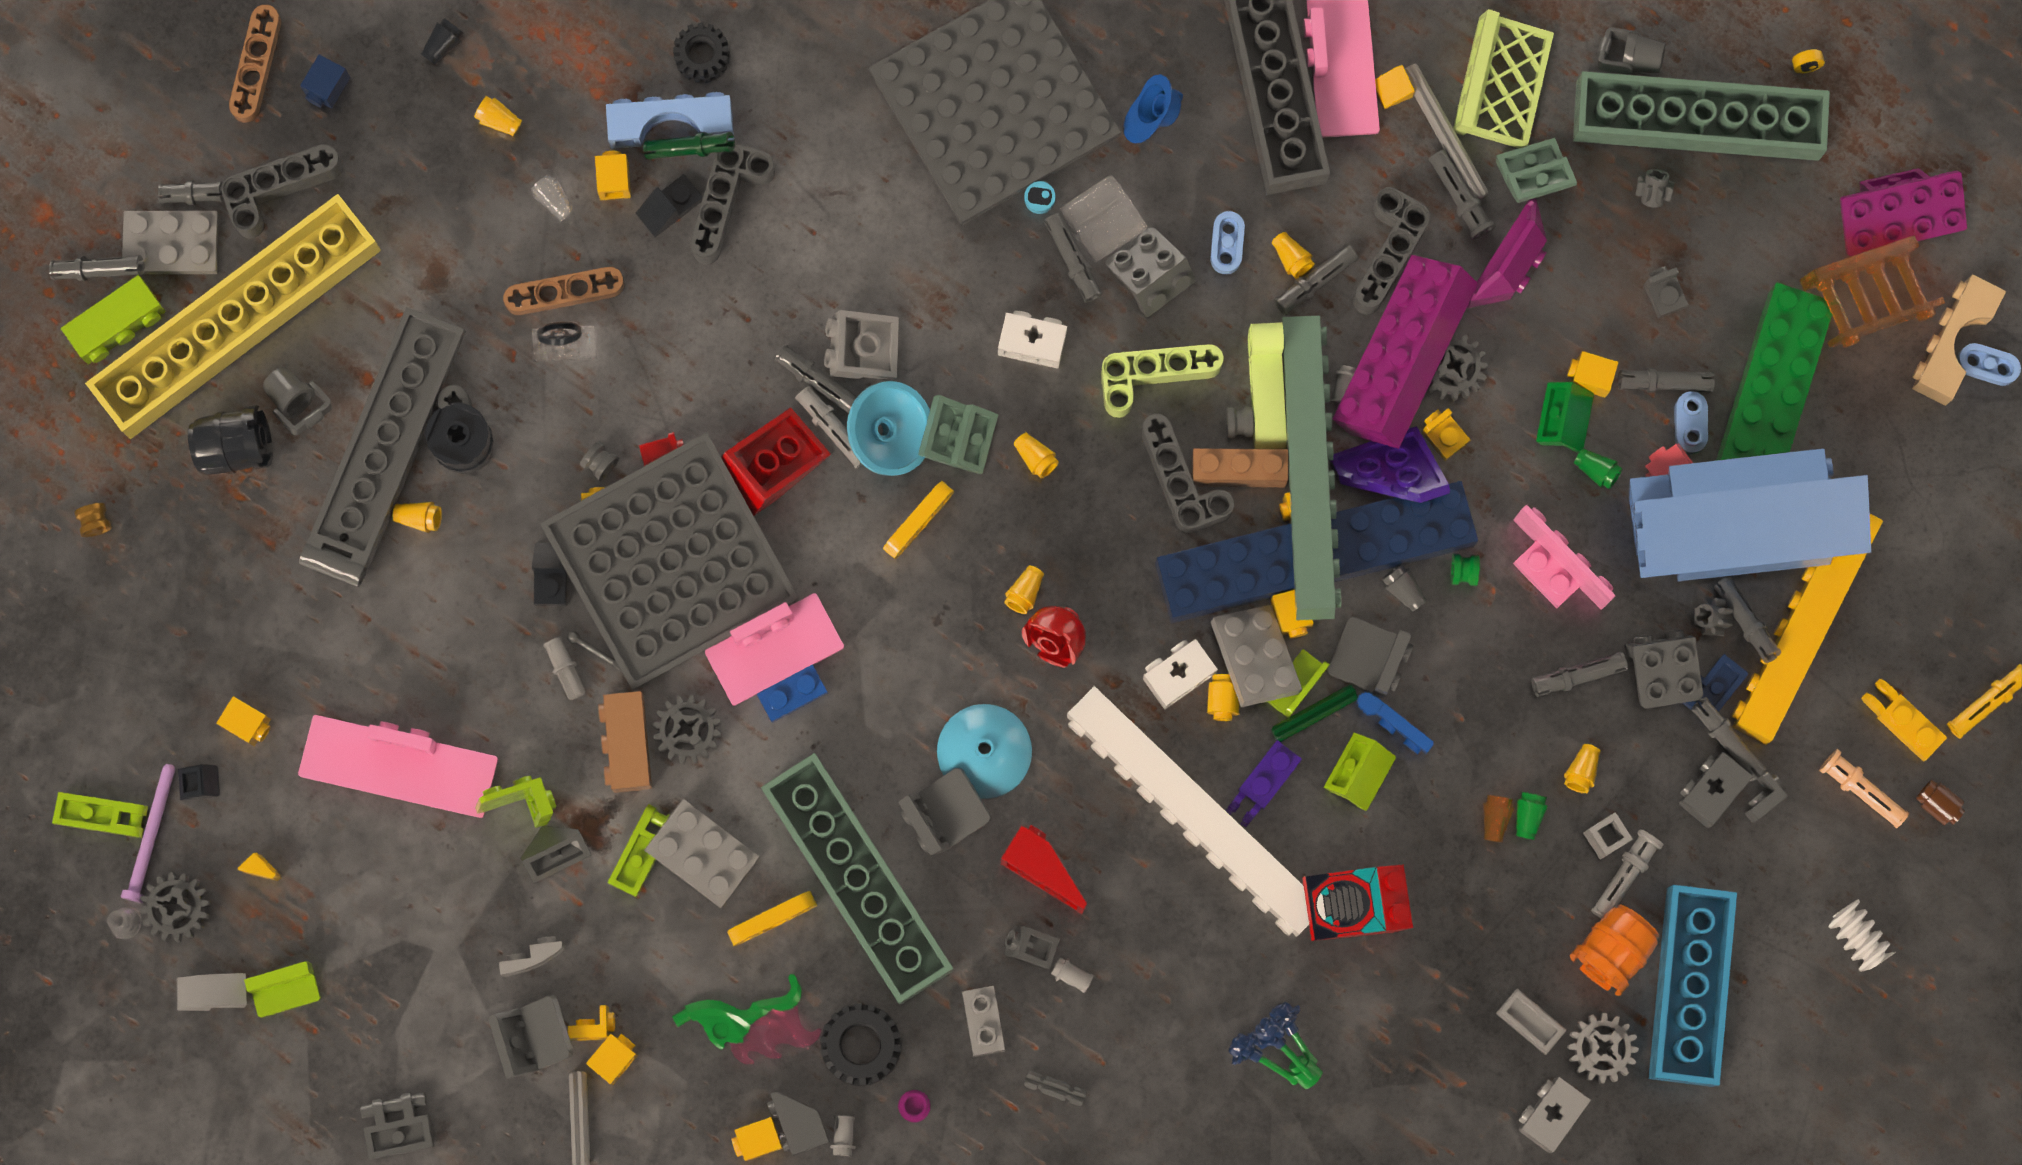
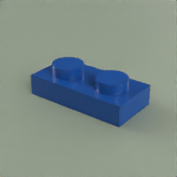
M812 664L759 692L757 696L771 722L774 723L828 694Z

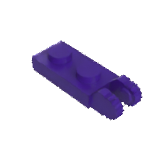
M1277 740L1238 789L1239 793L1225 811L1229 815L1235 813L1240 807L1241 801L1245 797L1248 798L1255 805L1242 818L1241 824L1247 827L1260 809L1263 810L1302 759Z

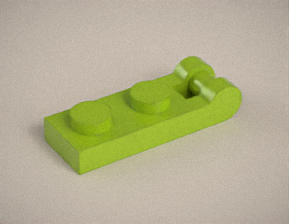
M58 792L52 823L142 838L144 828H141L143 816H147L148 806ZM122 812L130 814L128 825L120 824Z
M650 804L647 805L607 882L608 884L636 898L638 897L656 861L655 858L644 851L655 836L646 830L650 823L661 828L670 814L665 816L657 812L656 807Z

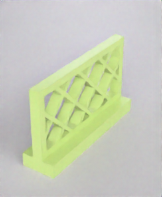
M1488 9L1478 20L1453 129L1455 133L1463 136L1468 133L1512 147L1522 148L1528 146L1554 33L1500 17L1499 12ZM1500 26L1511 29L1517 40L1504 46L1498 36ZM1530 36L1544 39L1542 50L1534 55L1525 41ZM1519 43L1527 59L1515 65L1507 49ZM1495 46H1497L1499 49L1496 52H1494ZM1501 53L1510 69L1498 75L1491 63L1493 57ZM1530 62L1536 71V76L1533 81L1526 83L1518 68ZM1512 72L1521 87L1509 94L1500 78ZM1489 74H1490V76L1492 77V79H1490L1489 81H1487V80H1488V76H1489ZM1495 82L1503 98L1491 104L1485 94L1486 86ZM1524 91L1530 101L1529 107L1519 112L1511 97ZM1506 101L1514 116L1502 123L1493 107ZM1482 102H1483L1485 108H1483V109L1481 110V106H1482ZM1486 111L1489 112L1496 124V127L1491 130L1477 127L1479 115ZM1527 113L1526 120H1524L1522 116ZM1517 119L1523 130L1521 140L1510 137L1505 125Z

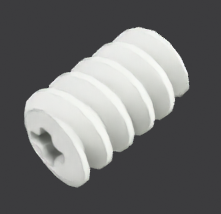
M1859 899L1834 914L1832 916L1834 919L1828 927L1830 929L1841 928L1836 938L1838 940L1843 938L1849 939L1843 948L1845 950L1856 949L1851 959L1852 961L1864 960L1858 968L1862 972L1874 968L1896 952L1885 953L1890 943L1888 941L1877 942L1883 933L1881 930L1870 932L1875 922L1873 919L1862 921L1868 912L1866 909L1855 911V908L1860 903Z

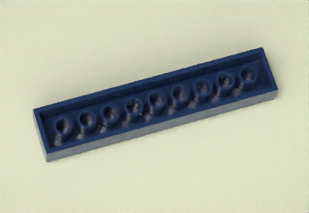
M1462 481L1450 483L1449 494L1422 503L1394 497L1336 512V519H1331V529H1337L1338 548L1332 549L1333 559H1339L1340 578H1334V582L1394 568L1400 564L1406 565L1473 548L1478 542V537ZM1291 524L1156 558L1155 562L1171 624L1271 599L1273 595L1295 590Z

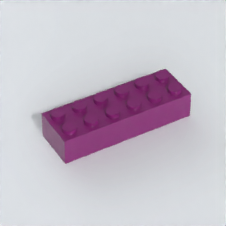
M1411 255L1332 418L1348 434L1399 449L1478 285L1461 266Z

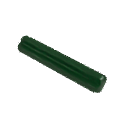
M1347 685L1274 725L1271 729L1274 738L1282 742L1353 703L1358 698L1355 688L1352 685Z

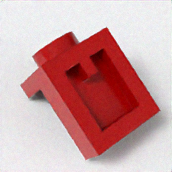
M672 432L668 433L667 438L639 445L644 466L684 445L683 439L676 440L675 434Z

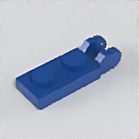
M1366 691L1359 695L1357 704L1360 710H1363V713L1367 716L1377 715L1380 717L1381 720L1378 724L1393 735L1395 731L1399 732L1406 738L1403 744L1418 755L1420 751H1423L1427 754L1433 747L1434 741L1379 698L1369 692L1366 693Z

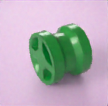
M1453 553L1451 585L1467 582L1470 586H1477L1480 571L1479 555L1472 554L1470 557H1462L1460 554Z

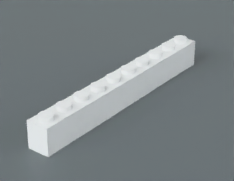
M1095 686L1068 712L1067 718L1070 720L1068 726L1080 737L1085 734L1093 742L1091 748L1101 758L1105 759L1108 756L1116 764L1114 770L1124 780L1128 781L1131 778L1139 786L1137 792L1147 802L1151 803L1154 800L1162 808L1160 814L1170 824L1174 825L1177 822L1186 830L1183 836L1193 846L1197 847L1200 844L1209 852L1206 858L1216 868L1220 869L1223 866L1232 874L1229 880L1239 890L1244 891L1246 888L1254 895L1255 898L1252 902L1262 912L1266 914L1270 911L1277 917L1278 920L1275 923L1285 934L1289 936L1293 933L1297 937L1309 925L1304 886Z

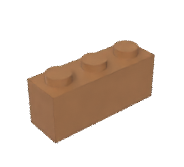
M1193 448L1191 455V477L1195 487L1285 488L1288 482V449Z
M636 691L603 695L604 703L598 704L600 723H606L607 735H601L603 754H608L609 766L604 767L606 786L611 785V790L614 793L652 789L643 693Z

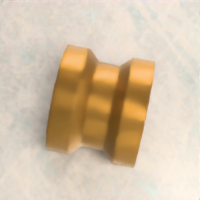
M105 503L89 504L74 511L76 519L81 522L79 529L81 537L101 535L112 529L110 521L105 517L107 511Z

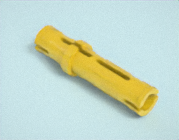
M2018 664L2015 669L2000 681L1995 680L1991 683L1992 688L1947 723L1948 728L1957 738H1962L1963 735L1985 719L2003 702L2008 703L2013 699L2012 695L2022 688V664Z

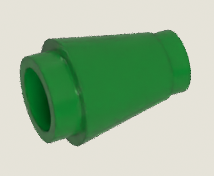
M1585 448L1579 452L1574 461V464L1600 488L1604 486L1611 489L1623 470L1622 467L1617 465L1618 461L1588 451Z
M1522 792L1521 798L1517 799L1516 836L1535 840V835L1548 808V805H1545L1547 797Z

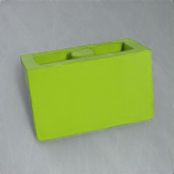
M1304 649L1301 650L1293 661L1302 691L1298 695L1267 701L1287 718L1293 714L1330 665L1326 661L1322 664Z
M1353 733L1324 788L1333 794L1348 799L1360 809L1367 811L1393 765L1396 756L1376 740Z
M307 961L244 979L246 990L252 993L257 1015L260 1018L314 1003L321 999L312 963Z

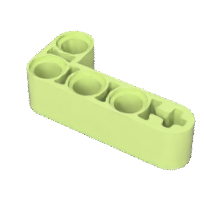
M1282 322L1250 324L1248 330L1254 449H1286L1287 447L1282 363L1284 349Z
M1207 344L1110 354L1104 359L1101 371L1105 409L1113 417L1120 418L1126 416L1132 408V386L1213 378L1219 374L1222 368L1223 353L1217 346ZM1205 356H1210L1211 361H1214L1213 367H1207V363L1204 362ZM1192 357H1195V360H1194V363H1196L1195 369H1191V367H1192ZM1180 358L1185 362L1186 368L1176 371L1170 367L1169 362L1172 359ZM1149 361L1154 365L1155 370L1152 373L1146 374L1139 370L1138 365L1141 362ZM1112 364H1118L1124 369V373L1121 376L1115 377L1108 373L1107 368ZM1120 394L1127 399V404L1122 407H1116L1111 403L1110 399L1112 396Z

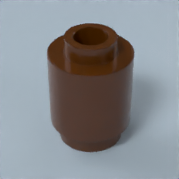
M1930 780L1916 797V800L1921 803L1920 807L1943 826L1948 822L1954 825L1965 812L1962 808L1964 801L1941 782L1937 784L1934 780Z

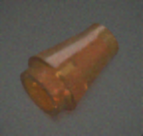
M1487 795V801L1483 802L1485 840L1503 842L1506 828L1515 808L1512 807V798Z

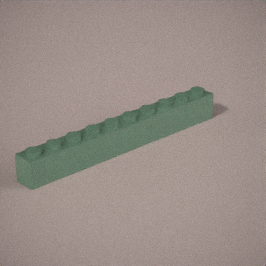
M1320 316L1282 317L1296 620L1335 619L1336 608H1341V589H1335L1334 578H1340L1339 559H1333L1332 549L1338 548L1337 529H1331V519H1336V500H1330L1329 490L1335 489L1334 470L1328 471V460H1333V442H1327L1326 432L1332 431L1331 412L1325 413V403H1330V385L1323 382V374H1328L1329 372L1328 355H1322V346H1327L1326 327H1320Z

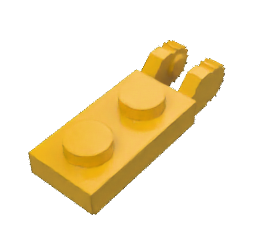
M1879 678L1875 683V687L1891 703L1885 708L1875 696L1867 692L1862 696V701L1878 716L1877 719L1921 760L1926 761L1947 737L1904 696L1898 695L1897 691L1889 683Z

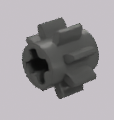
M1651 169L1646 172V177L1639 175L1635 195L1641 196V203L1648 207H1662L1664 200L1671 202L1675 182L1669 181L1670 176L1667 172Z
M1703 598V604L1694 609V625L1703 627L1701 630L1702 635L1724 636V630L1733 625V609L1724 607L1726 604L1725 599Z

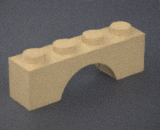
M1973 274L1965 282L1960 280L1952 294V297L1956 299L1952 309L1947 307L1939 320V324L1943 326L1939 335L1934 334L1927 344L1925 351L1929 352L1925 363L1920 361L1912 375V378L1916 379L1912 387L1913 390L1945 406L1953 400L1966 374V371L1959 364L1955 355L1954 343L1956 335L1963 327L1986 325L1992 320L2006 293L2005 290Z

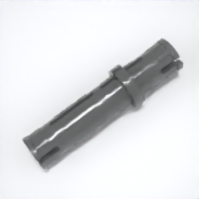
M1062 213L1052 214L1044 220V223L1069 269L1068 275L1070 279L1075 281L1084 302H1092L1103 294L1091 273L1093 268L1082 256Z
M1345 244L1309 274L1294 280L1293 286L1274 299L1277 308L1287 315L1305 299H1312L1314 292L1358 260L1354 249L1350 245Z
M141 255L87 259L85 256H78L75 260H52L49 264V274L56 273V275L50 276L54 281L62 279L87 281V278L143 275L145 264L144 262H138L143 260Z
M784 345L774 361L795 374L796 380L801 383L804 381L811 385V387L849 414L857 396L814 366V361L811 359L807 361L790 349L788 345Z
M1647 368V371L1620 369L1618 374V382H1621L1618 384L1619 390L1643 389L1647 393H1654L1655 390L1713 392L1715 387V379H1712L1715 377L1713 371L1678 372L1656 371L1655 368Z
M1731 577L1720 580L1714 589L1722 599L1726 600V606L1733 609L1732 615L1744 631L1743 636L1746 641L1752 643L1764 663L1775 660L1781 654V650L1770 637L1765 622H1761Z
M1620 651L1568 668L1565 666L1558 667L1557 671L1531 678V684L1536 697H1541L1559 690L1566 692L1578 684L1627 671L1628 665L1625 655Z
M1707 697L1700 699L1701 706L1696 702L1692 706L1691 711L1708 728L1707 732L1710 737L1716 738L1736 763L1753 776L1750 781L1758 779L1756 776L1757 772L1762 776L1767 768L1730 726L1731 721L1726 716L1722 717Z

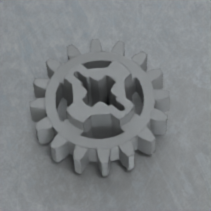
M1602 1013L1599 1021H1597L1594 1015L1588 1016V1025L1582 1021L1577 1023L1578 1028L1581 1030L1579 1033L1570 1032V1036L1575 1039V1043L1567 1045V1049L1574 1050L1575 1055L1570 1057L1569 1061H1578L1580 1065L1576 1069L1577 1073L1584 1070L1587 1071L1586 1080L1591 1081L1596 1075L1598 1076L1599 1084L1605 1083L1606 1076H1609L1610 1080L1615 1082L1618 1081L1617 1072L1624 1076L1629 1074L1628 1069L1625 1067L1626 1064H1636V1061L1630 1056L1631 1053L1639 1051V1048L1631 1046V1041H1634L1637 1036L1627 1035L1626 1031L1630 1027L1629 1024L1618 1025L1620 1017L1614 1016L1611 1021H1608L1607 1013ZM1607 1027L1613 1031L1608 1035H1603L1597 1030L1595 1031L1594 1028ZM1583 1040H1585L1588 1043L1587 1054L1585 1056L1582 1052ZM1621 1040L1623 1043L1622 1057L1618 1054V1043ZM1597 1042L1608 1043L1609 1046L1606 1048V1051L1609 1053L1608 1055L1606 1053L1601 1055L1597 1053V1050L1600 1048ZM1598 1062H1605L1612 1069L1600 1070L1593 1066Z

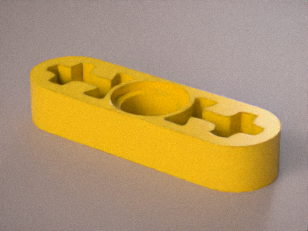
M943 481L939 482L890 537L883 550L894 559H897L948 502L954 490Z
M807 891L731 928L727 933L733 946H737L815 908L817 903L811 891Z

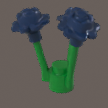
M1287 1002L1278 1004L1269 1012L1270 1018L1265 1017L1256 1025L1255 1032L1252 1031L1247 1035L1238 1033L1237 1037L1232 1040L1228 1050L1233 1056V1065L1240 1064L1248 1059L1255 1063L1260 1062L1285 1077L1293 1086L1299 1083L1304 1089H1309L1315 1085L1323 1074V1071L1316 1065L1318 1060L1310 1053L1298 1033L1299 1028L1295 1021L1297 1019L1296 1014L1301 1011L1299 1005L1292 1007ZM1285 1031L1288 1036L1293 1037L1303 1055L1297 1056L1287 1046L1286 1039L1283 1037ZM1258 1046L1260 1049H1264L1267 1046H1275L1276 1049H1281L1292 1060L1289 1066L1291 1072L1264 1057L1263 1052L1255 1047Z

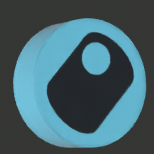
M1043 181L1030 184L1024 195L1026 207L1036 214H1044L1050 211L1055 203V191L1052 186Z

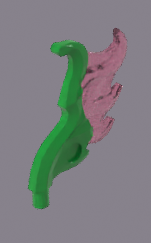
M790 974L788 977L791 985L788 994L782 997L752 1002L751 1007L747 1010L737 1009L722 1001L703 1000L685 1005V1009L672 1016L677 1027L690 1020L698 1021L703 1026L709 1040L717 1048L722 1050L725 1048V1043L729 1042L734 1057L744 1064H754V1061L748 1057L749 1051L759 1052L769 1058H781L782 1055L774 1051L776 1045L782 1043L790 1044L797 1048L808 1047L817 1041L821 1032L820 1028L809 1032L800 1023L797 1004L801 999L802 990L794 974Z

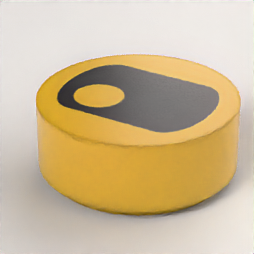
M1817 49L1800 52L1792 59L1796 73L1812 72L1825 64L1822 51Z

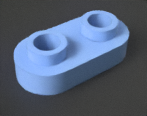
M1232 211L1219 214L1213 225L1210 261L1214 270L1220 274L1234 273L1240 267L1242 261L1245 224L1242 217ZM1230 225L1234 228V232L1227 234L1223 231V227ZM1228 255L1232 261L1224 264L1221 262L1220 257Z
M1969 344L1957 356L1959 364L1966 371L1965 375L1996 385L2006 386L2011 384L2018 378L2021 372L2020 362L2014 355L1981 344ZM1968 357H1974L1976 359V366H1972L1968 363ZM1998 366H2003L2006 369V375L1999 374Z
M1694 391L1682 394L1674 407L1675 444H1680L1687 455L1699 453L1708 442V404L1703 395ZM1694 402L1697 405V411H1690L1687 403ZM1689 432L1697 435L1698 440L1696 442H1691L1688 439L1687 435Z

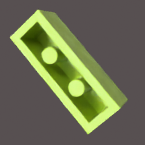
M137 275L60 329L79 356L89 365L92 362L98 363L109 355V350L118 344L124 345L130 342L135 337V333L144 326L148 328L156 324L161 319L160 315L166 311L145 281Z

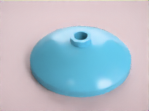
M880 382L862 391L852 404L847 421L848 440L857 459L869 470L885 476L905 474L919 466L925 459V457L919 456L918 453L930 413L927 403L916 390L900 382ZM879 425L883 427L882 435L878 432Z
M978 704L964 708L949 719L940 733L937 745V759L943 776L955 768L963 769L981 799L997 798L1009 793L1021 783L1030 767L1032 744L1028 731L1017 716L1002 707L991 704ZM986 743L991 747L988 754H981L978 748L981 744Z

